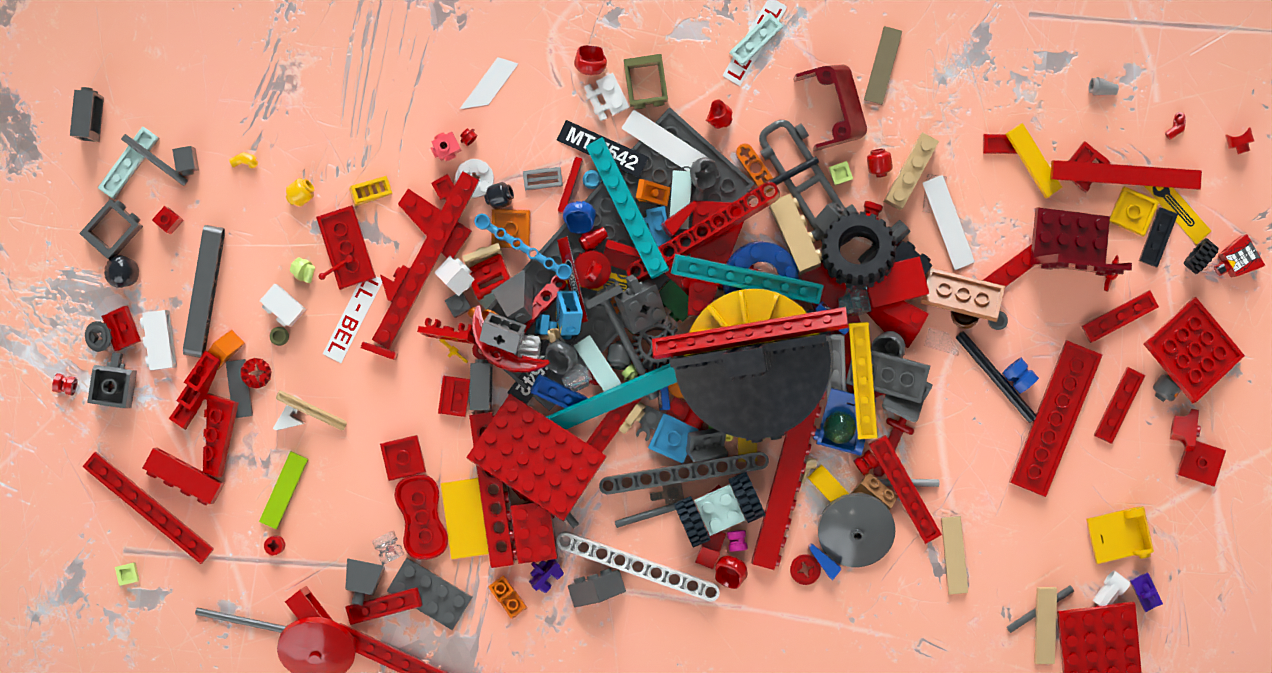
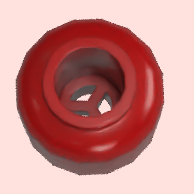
M885 148L871 150V154L867 156L869 173L876 175L877 178L888 176L887 173L893 169L891 153L886 151Z

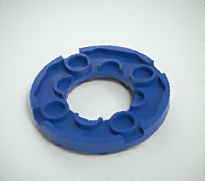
M756 241L748 243L736 250L726 263L727 265L748 269L757 262H768L777 269L778 275L799 279L798 269L792 256L782 247L770 242ZM722 284L725 295L743 290V288Z

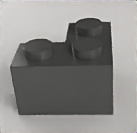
M611 568L600 571L601 575L596 573L587 576V579H585V576L574 579L575 583L568 585L574 608L600 603L626 592L620 570L611 571Z

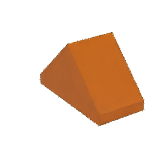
M231 329L212 344L208 352L221 360L218 370L245 342Z

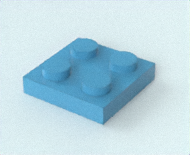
M663 413L648 448L683 464L687 456L688 433L698 431L699 429Z

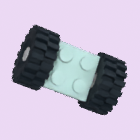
M747 472L729 478V485L694 501L689 496L673 503L693 548L710 541L709 535L716 534L745 521V519L747 523L766 516Z

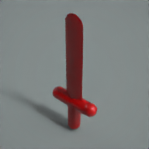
M900 417L899 421L892 418L886 419V423L893 427L888 440L894 450H896L903 433L914 434V429L905 425L907 420L903 417ZM881 465L873 470L874 475L877 477H881L885 473Z

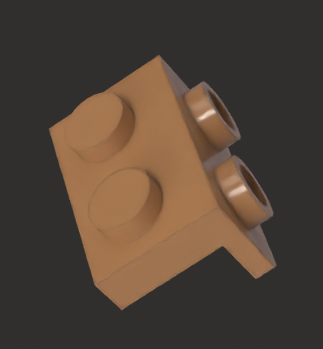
M868 473L863 481L851 492L876 497L889 510L898 498L893 491L871 473Z

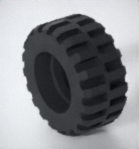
M860 211L859 215H855V212H849L848 217L844 215L839 216L838 222L833 221L830 224V229H826L824 239H822L823 265L828 270V275L831 278L835 277L836 282L840 285L846 283V287L851 289L852 286H857V289H863L864 285L870 288L874 286L876 281L881 283L884 280V276L889 275L891 267L894 266L896 239L895 236H892V229L889 226L886 227V222L883 219L878 221L877 215L872 213L870 216H867L866 212ZM863 237L875 244L877 255L867 263L854 264L847 261L841 255V245L850 238Z

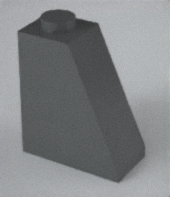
M522 270L492 290V293L508 319L524 324L532 319L533 283L525 271Z

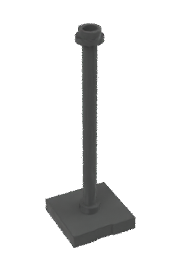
M615 282L583 298L588 309L598 304L604 305L639 376L646 374V371L640 359H638V355L610 302L612 297L623 292L619 283ZM659 390L646 395V398H649V400L657 398Z

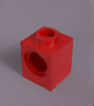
M163 206L152 219L156 225L168 234H172L184 221L167 206Z

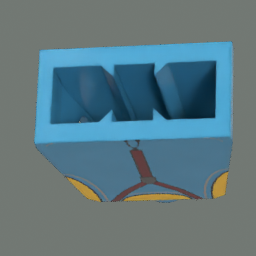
M558 291L556 322L561 337L563 339H571L573 335L580 333L583 312L576 291Z

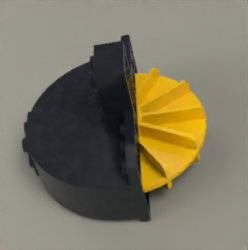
M743 289L726 294L708 305L697 317L689 333L806 314L807 312L796 302L782 294L764 289ZM831 331L680 355L671 358L669 361L670 367H674L677 383L685 401L700 419L722 433L745 438L746 441L751 440L752 443H758L769 437L771 440L782 439V436L788 430L800 424L811 414L829 385L834 354Z

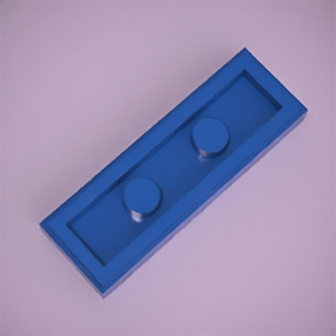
M540 374L530 389L531 393L563 408L588 399L585 395Z

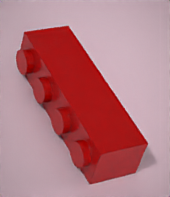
M158 447L152 448L142 469L147 471L146 474L155 479L157 477L163 479L165 485L172 488L174 486L180 488L182 494L189 497L193 495L197 497L199 503L206 506L215 503L225 484Z

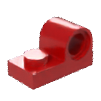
M673 397L670 409L665 414L701 430L704 421L693 412L687 402Z

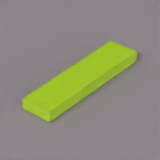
M290 451L261 515L260 523L278 529L309 460L308 458Z

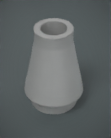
M1096 77L1090 80L1088 91L1094 96L1117 95L1119 85Z

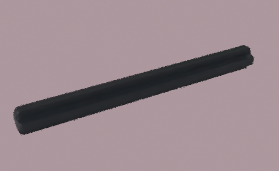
M964 331L960 332L956 336L959 343L1022 416L1030 423L1034 421L1036 414L971 338Z

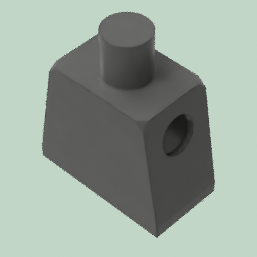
M347 558L345 590L354 592L352 604L363 606L365 595L374 596L385 570L384 565Z

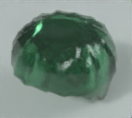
M835 411L829 417H826L823 426L824 434L833 443H848L855 435L856 422L850 414Z

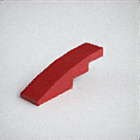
M207 351L203 353L183 382L186 384V387L176 401L179 404L169 417V420L181 428L187 429L210 389L221 360Z

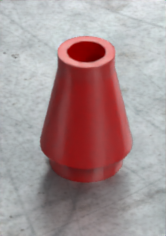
M601 227L600 229L581 234L582 237L578 238L586 252L593 250L608 237V234L604 227Z

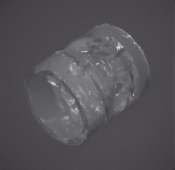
M394 530L371 540L375 550L380 552L378 557L382 565L405 555L402 546L397 544L398 538Z

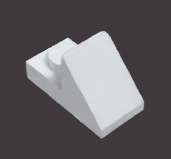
M286 405L273 429L282 430L305 423L293 416L299 410Z

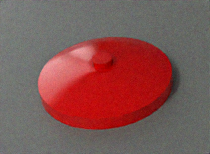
M308 617L290 623L281 632L277 645V654L282 665L291 673H346L354 662L356 644L351 633L341 624L326 618Z

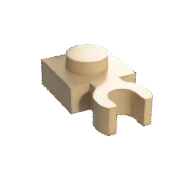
M640 401L628 415L619 431L626 434L635 421L639 422L645 415L643 410L646 405Z

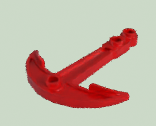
M555 275L551 280V284H546L534 298L532 319L524 323L526 325L525 332L540 314L547 310L557 299V292L566 289V280H562ZM560 282L563 285L561 287H557L556 283ZM548 296L550 300L544 301L543 298ZM476 306L472 322L474 337L478 348L490 363L510 372H531L550 364L549 360L534 359L524 355L520 358L511 352L479 341L484 320L481 314V306ZM499 353L500 356L498 358H494L493 354Z

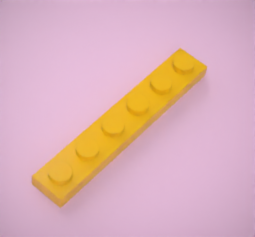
M869 322L849 323L858 439L878 438Z

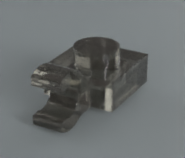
M682 483L662 486L663 491L649 493L651 501L664 499L665 504L676 503L684 499Z

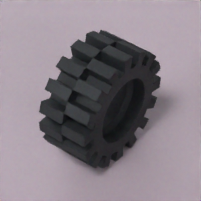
M1205 238L1186 257L1184 265L1194 274H1198L1216 256L1219 247L1208 238Z

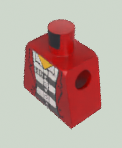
M1248 234L1239 236L1218 254L1221 263L1214 266V270L1218 276L1228 272L1232 278L1266 265Z

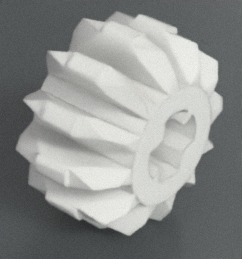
M529 334L524 335L522 344L518 349V357L521 358L524 355L539 359L541 349L540 338Z

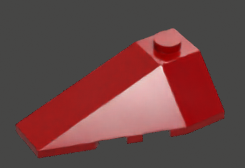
M864 285L863 289H857V286H854L850 293L855 303L884 332L894 331L904 339L906 348L910 347L929 313L905 301L872 308L867 285Z

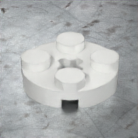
M470 159L460 164L455 176L456 182L462 171L471 176L473 173L480 176V182L472 198L484 196L487 187L494 183L492 169L486 162L479 159Z

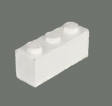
M160 310L142 313L143 318L140 319V324L145 332L143 345L144 348H147L148 356L145 357L147 367L150 370L176 368L177 362L170 311Z

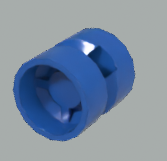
M1022 357L1018 358L1002 372L1008 381L1014 382L1013 387L1019 394L1026 391L1039 379L1033 370L1027 369L1028 364Z

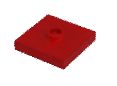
M418 435L380 443L388 481L427 472Z
M1196 441L1193 452L1185 451L1184 449L1176 475L1215 487L1226 450Z

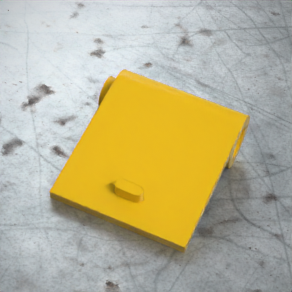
M1144 506L1086 519L1096 564L1133 555L1139 556L1140 559L1148 558L1154 552Z

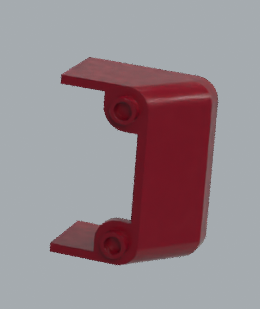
M847 65L822 66L795 74L794 82L816 76L817 81L822 85L834 84L844 118L843 121L837 122L833 126V139L815 144L813 151L858 140L865 136L867 133L866 121L852 71Z

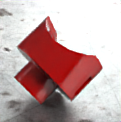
M714 100L711 103L710 111L705 121L715 129L728 127L733 120L732 109L722 100Z
M1251 127L1240 136L1225 135L1228 148H1236L1237 154L1251 151L1249 143L1255 142Z

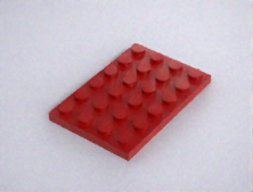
M509 394L466 458L564 522L607 456Z

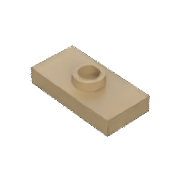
M499 243L488 247L478 248L475 252L462 257L466 266L470 268L495 255L501 254L502 257L504 255Z

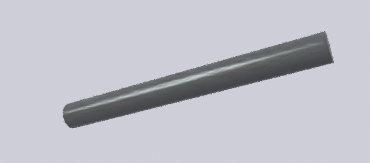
M124 134L121 138L123 142L181 185L185 186L189 181L127 134Z
M672 503L614 522L616 528L672 512L676 509Z
M1071 585L1057 593V603L1074 592ZM1036 608L1006 626L1007 630L1012 633L1035 618Z

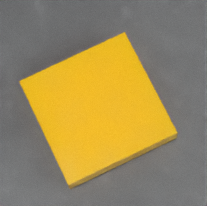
M1124 186L1110 215V223L1144 237L1160 201Z

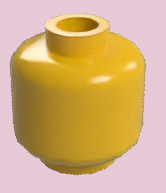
M296 179L286 187L287 201L291 205L303 206L314 197V186L307 179Z

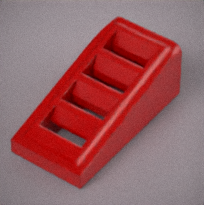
M695 201L687 204L661 224V227L669 237L675 235L697 205Z

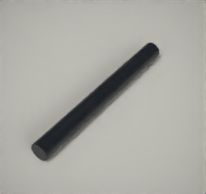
M815 156L767 182L778 185L818 164L819 160Z

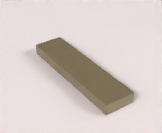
M887 26L883 27L864 96L865 101L883 104L902 30Z

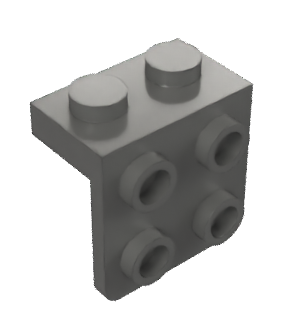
M926 382L921 403L885 394L882 407L889 412L916 423L919 419L923 402L931 391L933 384Z

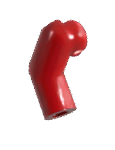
M1178 112L1175 114L1173 127L1165 132L1167 139L1171 140L1185 130L1186 116L1184 113Z

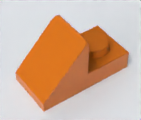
M639 179L636 198L640 202L667 206L671 187Z

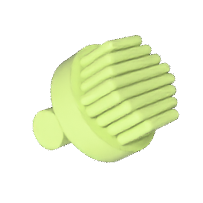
M298 257L291 263L289 271L296 279L311 283L315 266L307 259Z

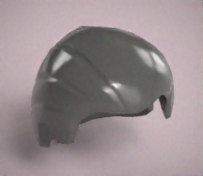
M703 157L697 159L690 168V177L696 187L693 201H703L704 190L712 187L717 182L716 176L720 172L716 162L711 158Z

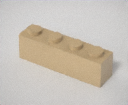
M924 132L918 136L883 202L899 211L904 208L939 140Z
M791 194L780 197L769 208L786 247L796 263L798 274L801 275L820 267L823 258L819 249L815 250L813 243H815L812 233H808L806 230L807 222L804 215L800 216L798 212L800 206L797 199L792 198Z

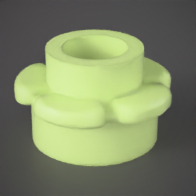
M631 364L621 374L624 380L629 379L630 381L638 375V372L634 365Z

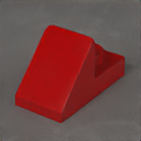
M405 265L396 269L393 275L395 277L394 281L380 274L387 300L390 302L393 301L410 269Z
M720 531L711 536L709 535L711 540L701 544L695 563L713 569L720 555L726 533Z

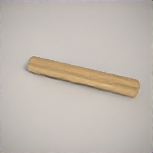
M279 390L276 395L278 401L341 431L347 425L345 420L282 390Z

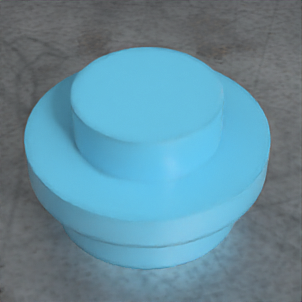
M589 170L583 175V184L589 189H596L602 182V178L596 170Z

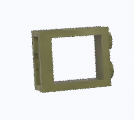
M662 54L623 59L630 107H634L637 110L644 109L646 105L653 104V107L665 105L664 102H668ZM658 65L662 96L634 100L630 69Z

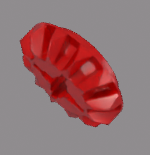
M252 358L243 364L241 379L250 388H261L266 386L271 380L272 371L269 364L263 359ZM255 367L258 371H264V373L258 375V379L255 375H249V373L255 371Z
M803 554L793 559L790 573L797 583L810 585L819 578L821 566L814 556ZM802 562H804V564L807 567H812L808 570L809 577H807V575H805L804 572H797L803 568Z

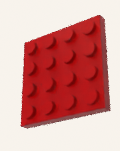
M1197 297L1192 298L1143 343L1192 404L1203 397L1245 356Z
M1134 602L1057 611L1063 673H1142L1136 604Z

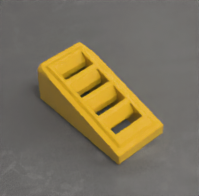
M387 176L349 187L354 206L393 194ZM380 182H382L385 192H381ZM371 185H375L377 194H374ZM365 187H367L370 196H366ZM356 190H360L362 198L359 199Z

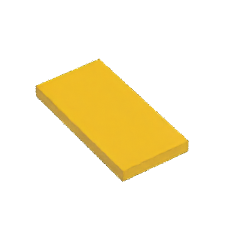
M478 478L441 483L451 559L489 554Z

